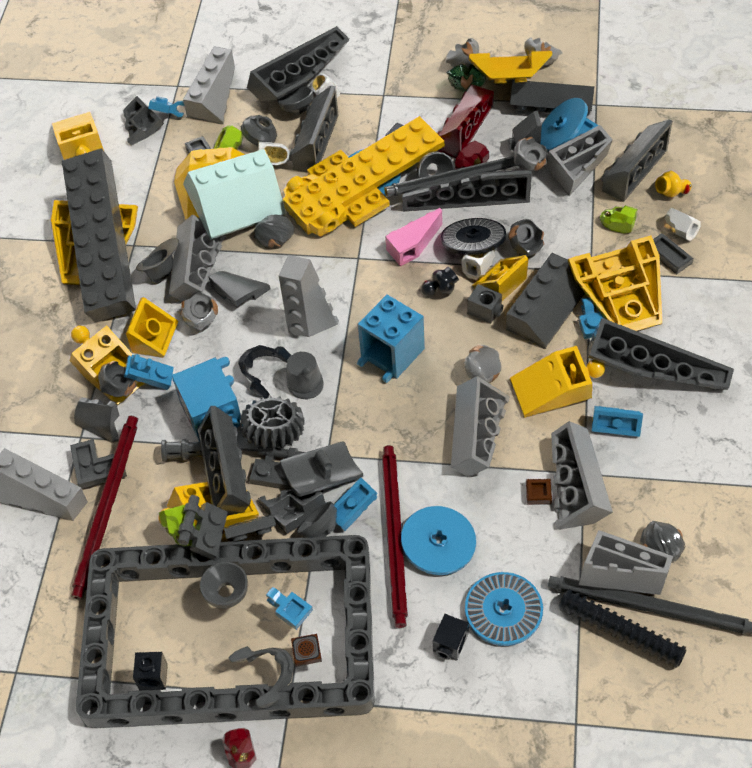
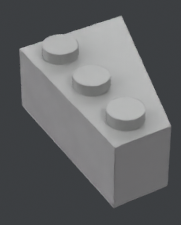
M599 125L550 150L545 166L570 196L608 155L613 139Z
M598 530L584 563L579 585L661 595L673 556Z

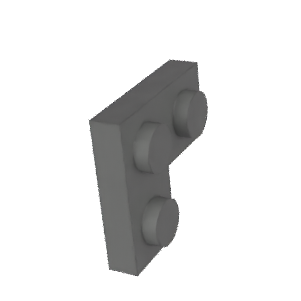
M94 439L70 445L78 486L83 489L105 483L114 454L98 458ZM126 469L124 470L122 478L127 477Z

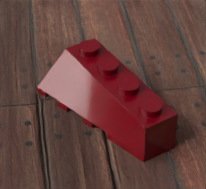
M472 84L468 91L463 93L459 105H455L453 114L450 118L446 119L442 131L437 133L444 140L445 144L437 152L457 158L461 150L472 141L494 104V91Z

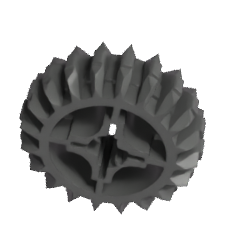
M270 396L269 399L261 397L260 401L253 400L252 404L246 405V409L242 410L240 420L243 438H246L248 443H254L255 447L263 446L264 450L267 447H272L274 450L275 447L279 446L284 449L285 444L292 445L293 441H298L299 436L303 435L305 425L301 407H297L296 402H290L289 398L282 400L281 396L278 398Z

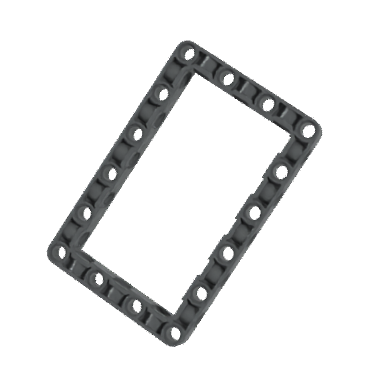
M360 535L221 542L217 557L209 559L207 562H201L207 557L190 550L191 545L184 547L178 544L102 548L91 555L76 700V712L87 727L113 728L364 715L373 709L375 692L370 554L368 542L364 537ZM354 550H360V551H362V552L359 553V554H353V553H351V552H353ZM304 553H311V555L307 557L301 556ZM260 555L258 559H251L253 556ZM159 561L157 564L151 565L152 562ZM221 562L237 564L245 571L246 575L345 570L344 608L346 615L345 657L347 677L346 680H343V683L322 684V681L289 683L279 692L281 699L276 705L266 708H259L257 704L255 706H248L247 703L269 692L273 686H268V684L235 685V688L227 689L196 687L182 688V691L137 690L128 691V694H110L119 582L202 577L205 571L212 565ZM109 563L108 566L101 568L102 565ZM355 596L364 597L360 601L352 600ZM106 609L102 614H97L98 611ZM356 644L365 645V647L360 650H356L353 648ZM102 657L99 662L92 663L95 658ZM361 693L367 695V698L362 701L354 699L356 695ZM306 696H310L313 698V700L307 704L300 702L302 698ZM205 702L202 708L194 709L196 703ZM144 705H151L149 710L145 712L140 711ZM98 707L93 714H87L91 708Z

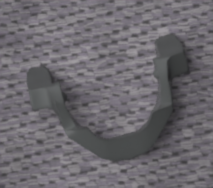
M246 646L228 657L231 662L245 660L252 662L259 656L270 653L272 656L275 655V660L281 665V674L273 688L256 700L259 708L276 705L281 699L279 692L291 682L294 663L291 655L285 649L266 648L254 652Z

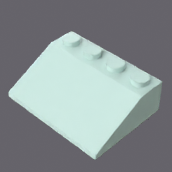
M264 149L187 173L183 183L210 240L256 225L269 215L277 214L283 216L286 214L274 168Z

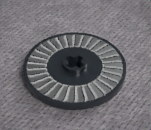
M486 218L463 219L450 224L441 233L443 247L453 253L463 255L490 252L501 246L506 240L505 227L497 221Z

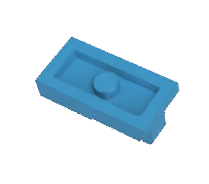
M132 354L127 357L124 377L168 390L171 386L174 367L150 358H142L138 354Z
M594 406L592 431L640 437L643 413L641 411Z
M362 478L334 505L337 508L336 523L344 531L377 499L376 495L378 493Z

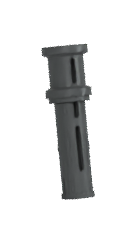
M186 439L178 442L161 441L162 461H167V459L171 458L187 460L193 456H203L200 442H189Z

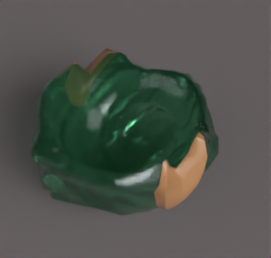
M465 64L457 65L451 70L446 71L451 86L462 92L468 91L472 84L481 87L486 80V76L473 64L469 68Z

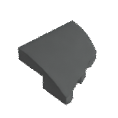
M138 96L123 110L124 117L126 118L125 128L129 131L127 141L131 145L148 138L164 124L151 109H148V105Z
M226 271L215 272L208 276L211 288L223 299L228 298L236 307L250 297L256 300L271 289L267 283Z
M81 397L75 409V425L111 442H114L118 437L114 422L120 415L116 403L110 401L107 405H104L99 399L90 400L89 398Z
M293 489L280 491L281 496L266 500L265 496L258 498L263 509L268 515L273 514L275 523L286 533L299 527L316 509L326 503L323 493L320 491L299 497Z

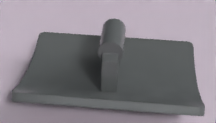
M344 441L280 460L281 468L288 483L299 497L364 476L352 459Z

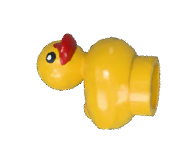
M668 171L656 179L655 188L660 194L667 197H675L679 193L688 194L692 184L687 179L681 180L674 171Z

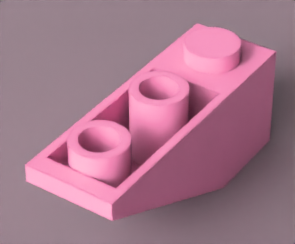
M441 208L429 212L425 216L411 221L406 226L392 231L385 236L386 250L400 267L418 258L442 226Z

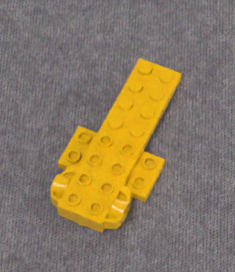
M419 116L350 158L342 150H339L307 169L308 176H295L291 178L283 190L285 196L283 198L284 207L308 235L314 233L318 236H323L347 220L356 227L390 206L389 200L377 187L418 163L424 155L436 152L444 147V140Z

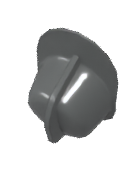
M171 238L161 243L136 266V270L144 271L154 283H158L166 278L172 271V254L180 244L179 239Z

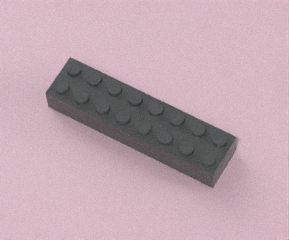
M102 148L63 160L62 167L84 313L96 323L136 310L112 160Z

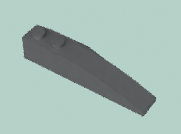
M336 26L250 71L247 88L259 101L278 100L305 85L349 42L350 38Z
M528 169L464 175L422 186L402 194L403 212L438 208L530 203L532 172Z
M601 318L588 348V358L632 375L728 390L734 369L604 318Z

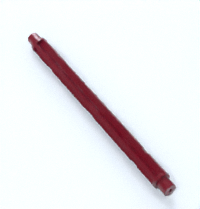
M128 416L127 422L123 425L82 559L72 585V598L81 600L84 591L87 590L90 558L95 551L100 549L129 452L138 429L137 423L139 419L135 416Z
M387 445L383 447L382 464L390 585L392 591V617L395 619L396 628H404L407 626L406 618L408 617L405 592L404 557L401 546L397 461L394 447Z

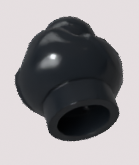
M450 267L444 270H436L432 273V281H424L421 287L422 293L426 296H432L436 293L438 287L441 293L451 294L459 278Z

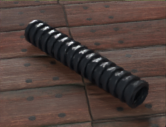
M571 589L563 595L559 604L561 611L567 610V614L571 615L573 613L575 618L581 617L583 622L589 621V625L593 626L595 624L597 629L603 628L605 633L611 632L613 637L619 636V640H627V644H634L635 648L638 649L640 647L645 653L646 651L650 652L652 657L654 655L658 656V660H666V664L672 663L674 668L680 666L687 651L686 646L680 647L678 642L672 643L670 638L664 639L662 634L656 635L655 631L651 630L650 632L647 630V627H640L639 623L633 624L631 619L627 621L625 616L621 615L619 617L617 612L611 613L609 608L603 609L601 604L595 605V601L591 600L589 602L587 597L581 598L579 593L573 594Z

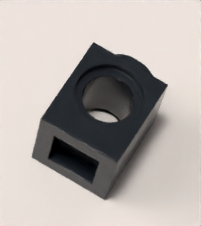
M444 613L432 640L433 651L443 659L449 660L451 658L458 660L469 635V622Z
M135 652L133 680L139 691L166 690L168 663L163 652Z

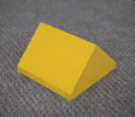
M527 256L500 259L472 286L475 289L479 284L501 293L503 301L527 279Z
M144 297L140 298L126 336L132 353L163 358L169 347L178 320Z

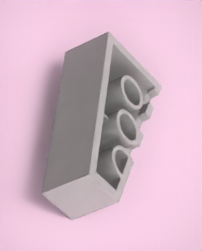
M216 46L212 48L183 98L187 117L224 124L227 99L230 95L229 89L230 85H232L235 70L231 49Z
M191 215L177 227L176 238L179 239L180 244L174 252L169 295L184 301L197 292H203L209 278L208 276L211 274V267L216 262V255L221 250V243L227 234L210 240L200 218Z
M292 255L287 256L279 273L288 332L294 335L310 337L338 325L339 320L337 316L332 314L333 307L325 299L326 292L318 284L320 279L311 260Z
M478 376L457 386L451 468L467 477L490 467L496 446L494 439L500 433L499 422L500 419L504 418L506 412L504 405L509 402L510 396Z
M568 421L551 433L553 463L556 464V474L553 477L558 493V498H555V508L559 511L556 529L559 530L595 524L613 513L589 431L585 427Z
M4 448L0 453V503L9 506L11 504L22 506L23 509L30 511L33 509L43 511L47 515L74 521L88 502L82 488Z

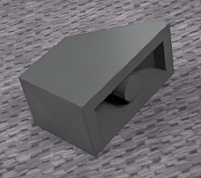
M538 111L532 112L512 129V138H509L510 150L514 151L519 140L529 137L534 138L537 143L541 144L542 125Z

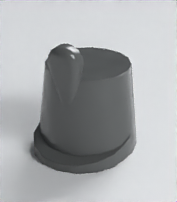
M302 351L291 355L286 364L288 389L297 398L306 400L315 398L321 393L324 386L322 374L315 357L311 353Z

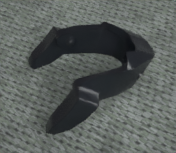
M258 345L246 350L240 357L238 364L241 372L251 381L250 390L261 397L268 398L269 392L261 384L260 379L248 373V368L253 367V361L258 357L272 356L287 363L291 354L281 346L273 349Z

